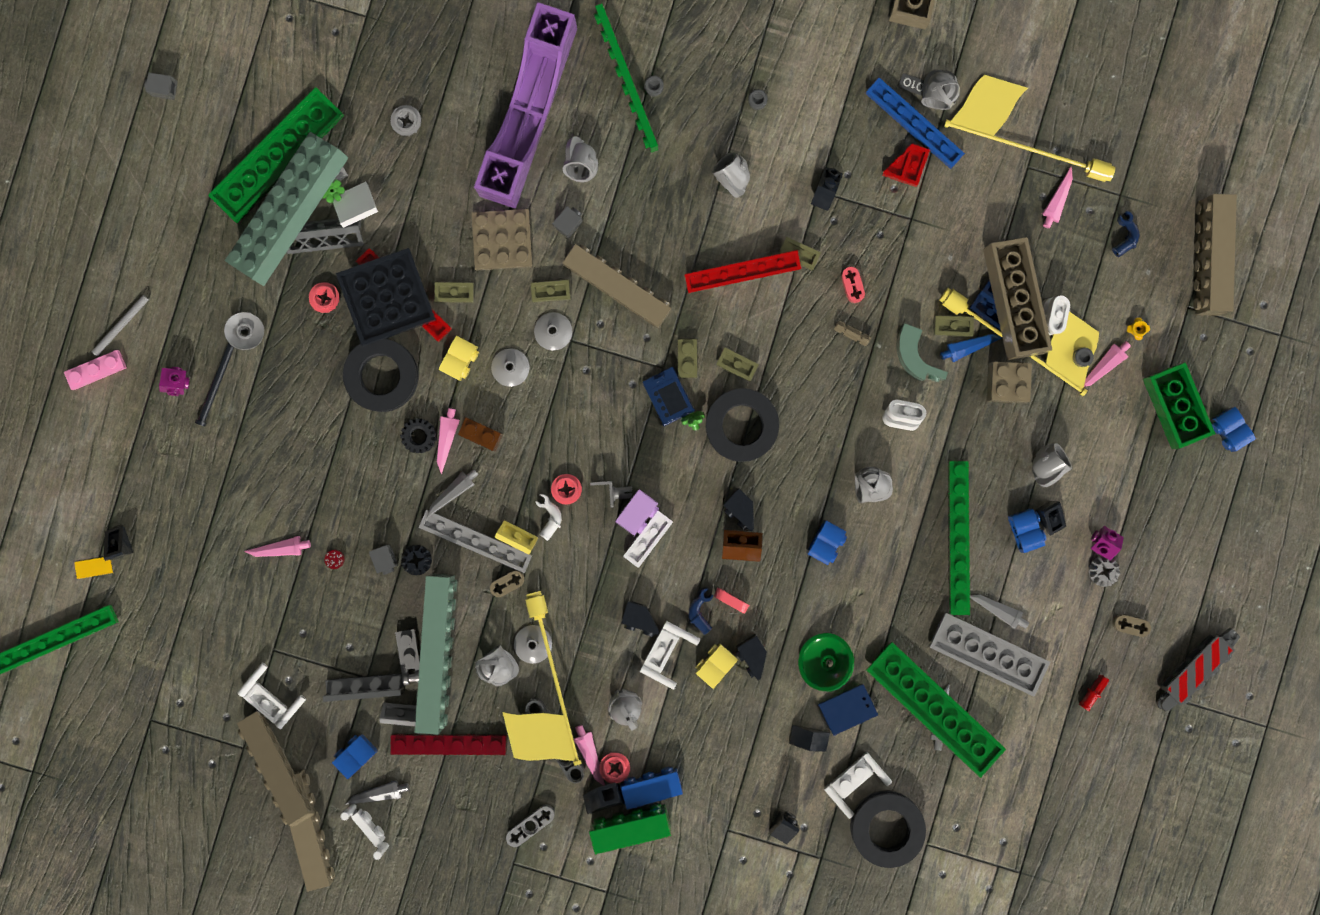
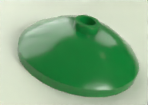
M822 633L815 635L804 644L800 651L798 659L799 671L803 680L813 689L824 692L837 690L845 685L852 675L854 669L852 649L843 638L835 634ZM832 660V661H833V665H832L831 667H829L828 664H829V662Z

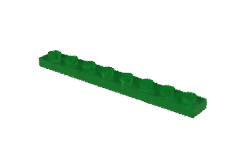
M603 4L596 5V13L593 14L597 25L601 24L603 31H600L604 43L608 42L610 48L607 51L610 59H614L617 66L614 69L617 77H622L624 83L621 84L625 96L629 95L631 100L628 102L632 113L635 112L638 118L635 120L639 131L642 130L645 136L642 138L646 149L649 148L651 153L658 150V144Z
M948 461L949 615H970L969 461Z
M108 605L0 653V675L118 623L119 621L112 605Z

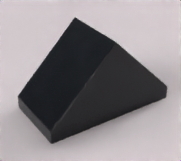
M1050 501L1035 510L1050 536L1067 527L1059 501Z
M123 525L105 531L103 556L105 561L115 560L134 553Z
M792 724L789 744L807 751L826 752L830 732Z

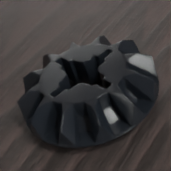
M410 546L401 555V564L404 571L410 575H422L431 567L432 556L424 546ZM414 555L417 558H424V560L418 562V569L415 563H409L411 559H414Z

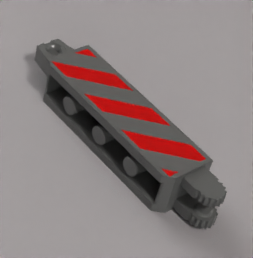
M1229 628L1219 636L1208 635L1161 683V690L1164 693L1157 700L1158 708L1170 711L1177 704L1182 706L1188 703L1192 698V694L1196 690L1202 689L1205 681L1209 677L1214 676L1219 671L1218 668L1232 658V654L1236 651L1233 649V646L1239 640V634Z

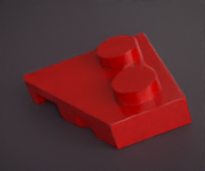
M911 144L882 173V176L917 187L930 150Z

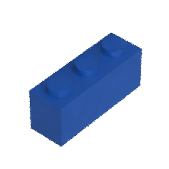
M672 767L663 768L660 773L656 774L653 772L645 773L642 775V778L638 779L630 777L625 779L624 783H621V790L627 810L683 794L677 768L672 769Z

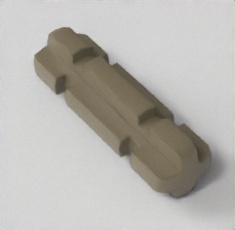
M842 321L836 323L834 327L836 332H842L844 336L856 342L857 340L860 341L859 344L863 346L868 345L871 339L869 335L861 334V331L850 325L846 326V323Z

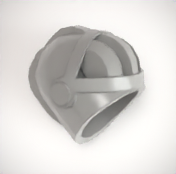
M934 70L929 72L923 84L921 103L933 109H951L960 97V86L956 76L950 71Z
M572 137L566 145V158L562 168L563 173L576 182L583 183L592 180L598 171L599 163L596 158V152L592 146L584 143L579 137Z
M734 152L728 153L718 161L712 170L717 180L733 197L737 198L744 194L746 186L750 181V172L747 161L742 156Z
M1057 443L1047 444L1040 448L1032 464L1034 478L1042 487L1051 486L1060 480L1065 473L1073 469L1063 448Z
M865 467L855 473V492L858 502H878L888 499L893 492L890 474L877 467Z
M497 645L488 654L475 662L478 677L484 680V682L492 683L495 686H502L508 683L519 672L517 662L501 645Z
M626 689L614 691L615 694H611L608 704L610 718L620 725L629 726L631 730L638 728L637 720L642 712L641 698L636 693Z

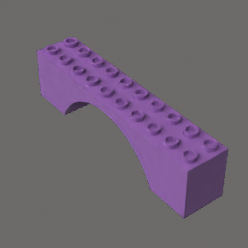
M537 2L525 37L521 67L509 109L495 141L486 151L474 186L480 197L516 209L577 32L574 14Z

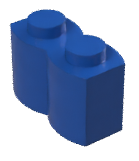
M1230 407L1211 419L1212 427L1216 434L1221 435L1222 445L1226 450L1231 452L1238 451L1256 439L1236 407Z
M1027 509L1008 516L1017 547L1021 553L1045 546L1047 539L1045 532L1039 528L1040 517L1037 512H1034L1033 509Z
M824 520L806 553L826 565L830 562L833 563L838 555L836 552L838 546H843L847 539L846 531Z
M363 734L359 737L355 735L348 742L350 746L345 751L341 748L333 756L335 760L332 764L347 780L378 752Z

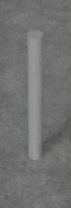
M142 295L91 352L98 356L149 299Z

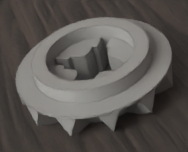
M402 105L393 111L391 126L401 136H410L417 133V130L421 127L422 118L414 107ZM409 115V120L412 123H407L404 127V123L400 119H406Z
M1103 556L1097 557L1090 564V578L1099 586H1111L1118 581L1117 579L1121 574L1120 566L1115 559L1110 561ZM1103 566L1111 569L1107 572V577L1104 574H1099L1103 571Z

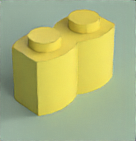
M456 336L438 370L459 381L462 378L466 379L470 372V368H468L470 362H475L478 357V347Z
M714 644L708 651V658L705 661L701 659L695 666L697 669L695 673L713 689L738 661V658L722 644L718 646Z

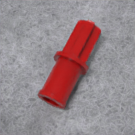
M1100 674L1091 688L1087 689V694L1078 705L1090 711L1098 697L1101 698L1100 695L1109 683V679Z

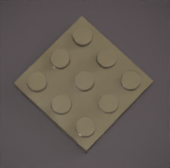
M529 209L472 212L476 271L533 267Z

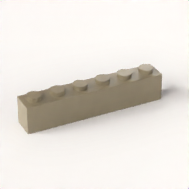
M575 244L563 261V266L657 329L660 328L671 311L669 302L663 298L659 300L653 296L654 292L646 287L642 289L637 285L638 282L630 276L628 278L621 275L622 271L615 266L609 267L605 264V259L599 255L594 257L584 245L581 244L579 247Z
M256 711L238 722V734L243 740L245 739L248 745L246 749L249 755L254 757L256 761L255 767L259 773H262L265 779L263 783L271 791L274 805L280 808L282 812L280 816L284 824L295 827L313 816L315 813L266 717L261 712Z
M305 770L294 772L315 814L295 827L290 826L306 890L309 892L330 886L334 881L335 872L329 864L330 853L327 848L325 849V834L323 830H320V816L314 807L315 797L309 789L310 778L308 774H305Z

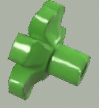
M339 180L332 182L322 198H326L328 203H333L334 199L340 201L342 199L340 194L345 193V189L340 187L342 183Z
M702 411L692 412L681 418L682 425L688 424L693 430H698L700 428L699 423H702L705 414Z

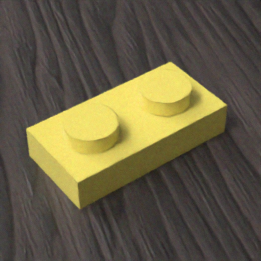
M505 520L495 538L527 554H530L538 539L537 536Z

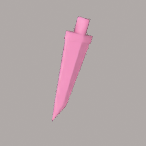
M1071 167L1042 213L1046 217L1043 224L1046 228H1050L1053 221L1058 223L1073 180Z
M1127 341L1120 347L1113 344L1086 377L1084 387L1091 386L1122 361L1126 360L1128 355L1125 352L1131 345Z
M448 408L447 417H440L437 464L441 475L460 421L454 419L456 409Z
M296 536L244 552L255 557L301 555V549L310 548L311 544L309 540L301 541L300 536Z
M583 725L575 727L578 737L573 740L594 779L604 786L605 783L600 774V764L591 731L585 733Z

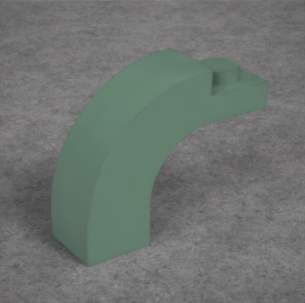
M905 323L901 325L896 348L903 368L908 374L919 381L925 380L926 375L929 376V380L934 382L945 380L948 372L926 364L918 354L917 347L922 330Z

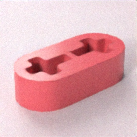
M848 267L841 274L842 283L848 300L852 303H858L865 296L864 287L858 270L854 267ZM848 271H850L851 274H855V276L853 277V284H851L849 278L846 279L845 277L848 274ZM853 286H855L856 292L861 293L858 296V299L851 296V294L853 293Z
M717 588L713 595L715 598L744 614L750 606L720 588Z

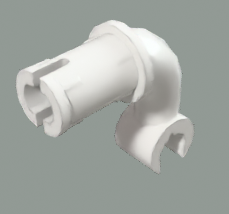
M541 495L545 498V504H540L538 501H536V504L541 508H546L550 518H548L549 521L539 535L549 540L557 528L561 527L562 517L559 508L550 501L549 497Z

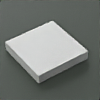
M366 182L346 190L344 194H340L342 197L340 201L335 199L333 201L343 228L378 212Z

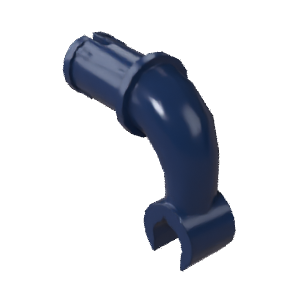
M1129 211L1124 213L1127 220H1124L1121 215L1117 218L1118 224L1126 226L1128 230V236L1125 237V240L1112 249L1114 255L1118 258L1129 250L1135 249L1140 238L1139 229L1132 221L1133 215Z
M707 588L700 590L699 596L691 602L688 609L690 623H694L703 635L712 629L702 616V612H700L701 605L704 602L711 601L713 598V594H710L707 598L704 597V592L708 590Z

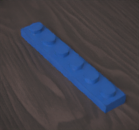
M878 78L866 91L865 94L950 169L965 154L882 79Z

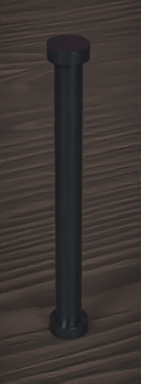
M229 342L199 418L194 422L204 427L207 425L206 419L235 348Z

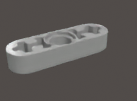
M548 804L539 807L508 831L506 836L507 843L512 847L520 846L554 819V808ZM542 810H544V811H546V812H547V811H550V814H549V817H550V818H547L546 816L543 817V818L540 820V822L542 823V824L540 825L539 820H538L537 818H539V817L542 816V814H543V811H542ZM533 821L536 824V828L529 831L526 829L525 823ZM521 827L524 833L519 836V841H512V833L517 835L521 831L519 828Z

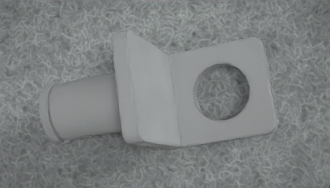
M612 481L590 483V486L609 484L611 507H614L615 499H632V493L624 494V492H632V486L615 488Z

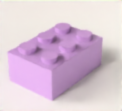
M639 489L615 522L634 536L636 533L641 534L647 526L646 519L648 517L653 518L659 510L656 507L658 502Z

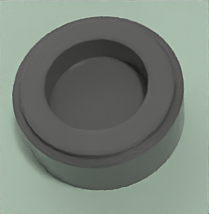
M658 76L648 77L645 81L646 93L650 96H658L662 93L664 88L662 79Z
M760 89L752 91L748 98L750 107L754 110L763 109L767 104V94Z
M1088 348L1077 349L1073 354V362L1078 367L1089 366L1094 359L1092 351Z

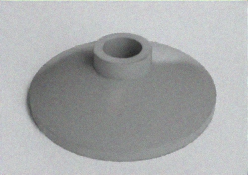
M241 312L228 319L225 324L224 333L230 345L240 350H249L258 346L262 341L264 326L257 316ZM243 330L248 331V335L243 336L241 335V332Z
M551 312L544 314L535 324V339L540 346L547 350L562 349L571 340L572 326L569 320L560 313ZM552 327L556 328V333L550 334L549 329Z
M509 348L497 353L492 361L491 370L494 378L500 384L513 387L525 381L529 374L530 365L527 357L521 351ZM509 363L513 364V369L510 371L506 368Z
M529 625L517 633L514 639V649L521 660L534 664L548 657L540 626ZM545 630L549 648L551 651L552 639L550 634ZM535 642L536 647L530 648L529 643Z

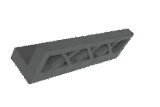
M339 218L306 222L295 238L301 245L299 247L290 246L287 254L363 246L364 242L360 230L361 220L344 228L340 224ZM356 233L358 240L351 241L346 236L347 234ZM334 235L339 240L332 243L327 240L328 236ZM316 238L320 242L317 245H313L308 240Z
M402 673L325 680L326 694L323 696V702L401 696L405 692Z

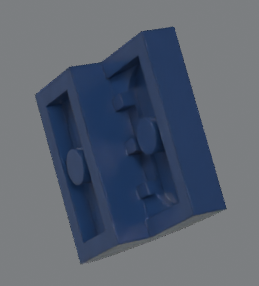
M989 279L969 307V310L1001 331Z

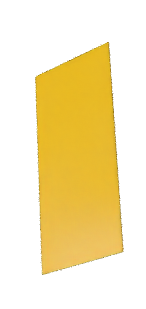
M103 557L74 562L77 579L113 573L111 560L105 561Z

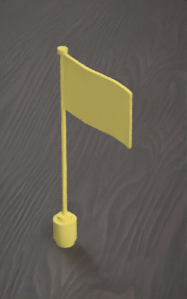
M984 75L975 84L963 107L951 121L946 119L944 127L948 128L950 126L1084 167V172H1087L1086 176L1089 178L1110 182L1115 173L1116 167L1102 160L1093 158L1092 161L1084 164L994 136L1006 122L1017 100L1028 89L1017 84Z
M947 288L943 292L939 301L942 302L944 307L956 315L967 312L1002 337V333L968 309L969 304H967L968 299L954 289ZM1069 311L1065 330L1060 334H1053L1051 345L1053 350L1047 353L1046 362H1043L1036 356H1031V358L1078 390L1080 395L1084 396L1088 391L1084 388L1089 366L1078 367L1075 365L1073 354L1077 349L1088 348L1094 355L1098 344L1099 332Z
M541 591L527 594V600L525 601L529 617H534V621H539L563 715L548 713L521 715L502 713L514 758L529 761L545 759L574 761V766L582 763L578 759L542 621L543 618H546L545 614L548 613L544 595L541 594Z

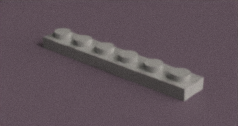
M429 510L425 511L419 528L518 571L526 572L532 558L531 554H527L513 546L436 513L427 517Z

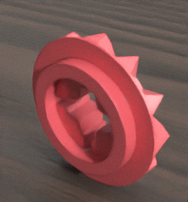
M321 282L311 289L309 302L316 311L329 313L336 309L340 302V294L334 285ZM327 291V296L330 297L332 300H326L325 303H323V300L317 296H323Z
M562 474L552 483V496L561 504H572L581 496V483L571 474ZM565 481L568 487H575V489L569 491L568 498L565 492L558 491V489L564 487Z
M610 752L600 762V774L609 783H620L628 777L630 763L626 756L619 752ZM610 763L614 765L619 763L618 769L621 773L614 770L609 774L611 770Z

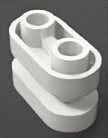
M1065 296L1045 299L1042 304L1049 335L1060 334L1067 325L1070 302Z
M893 400L883 413L882 419L887 426L912 431L916 430L924 420L926 410L917 403Z

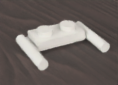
M666 621L640 672L674 690L677 683L660 673L680 637L695 645H698L700 638Z
M262 662L237 693L274 723L276 727L282 729L306 698L303 695H299L288 708L260 683H256L268 668Z
M865 752L824 788L826 793L849 819L853 817L854 812L842 799H845L873 775V772L877 774L886 786L892 783V780L868 752Z
M351 804L341 814V819L347 820L352 816L351 818L374 846L378 848L373 856L376 860H379L389 847L387 842H383L386 838L384 831L371 821L372 817L367 811L362 809L357 811V806Z

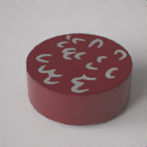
M331 550L325 555L324 561L328 568L338 569L343 566L345 556L339 550Z

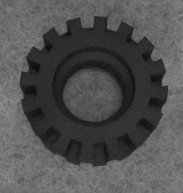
M423 419L410 420L402 428L401 442L410 452L425 453L430 451L434 447L435 441H437V431H435V427L429 421ZM416 429H422L426 433L425 441L420 444L412 440V433Z

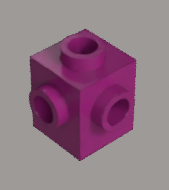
M162 368L159 390L171 396L184 395V390L189 388L190 378L186 377V371L182 368Z
M1103 526L1099 531L1096 530L1092 534L1090 539L1092 541L1091 550L1111 561L1122 550L1124 537L1114 530Z

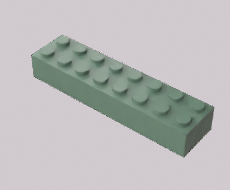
M309 132L225 259V262L264 286L349 157L338 148Z
M430 574L426 576L415 733L439 734L448 723V714H445V709L449 706V695L446 694L447 687H450L451 676H448V670L452 666V657L449 656V651L453 648L454 642L453 637H451V630H454L455 618H452V612L456 609V599H453L454 591H457L458 585L455 575Z

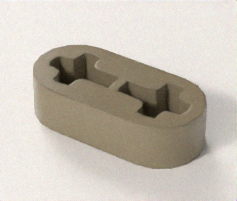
M515 570L495 580L490 586L491 594L495 597H502L519 588L525 582L524 574ZM513 574L521 577L519 580L520 584L516 582L509 584L508 581L513 579ZM496 583H498V585H502L504 583L507 585L505 588L502 589L503 593L500 594L499 591H494V589L496 588Z
M1119 614L1112 621L1113 627L1123 633L1145 637L1151 631L1149 622L1143 619ZM1124 618V622L1129 623V627L1122 626L1121 628L1118 622ZM1142 624V626L1145 627V630L1140 631L1139 629L1134 628V625L1141 626Z

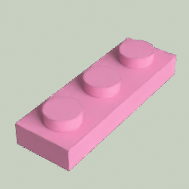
M115 350L65 371L64 374L70 389L76 390L127 367L120 351Z

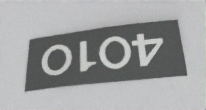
M903 73L898 87L922 96L924 80Z

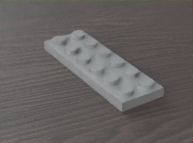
M944 612L928 646L1033 697L1050 664L1049 661Z

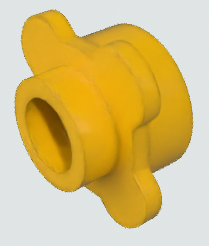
M1139 317L1134 319L1132 325L1127 326V332L1133 334L1135 340H1142L1143 335L1150 331V326Z

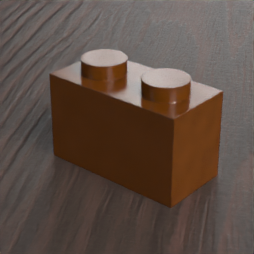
M467 417L458 433L459 436L492 451H496L503 436L502 433Z
M724 530L722 559L760 562L763 533Z

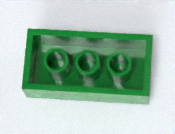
M1186 362L1143 378L1171 449H1181L1215 435Z
M661 803L650 805V808L644 810L636 808L628 814H623V812L616 813L607 819L605 817L596 818L593 820L594 822H591L589 830L595 855L671 836V826L666 805H661Z

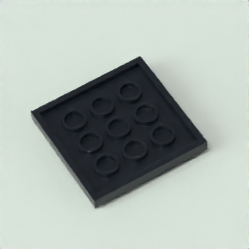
M409 248L335 273L362 346L436 321Z

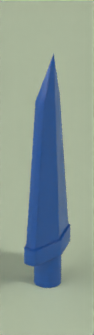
M990 334L947 344L948 350L941 352L940 357L942 360L951 357L952 362H955L1002 337Z

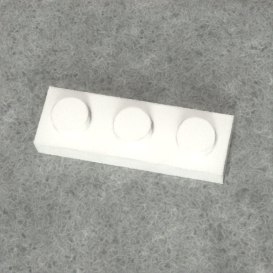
M657 511L623 557L639 568L673 521L660 511Z

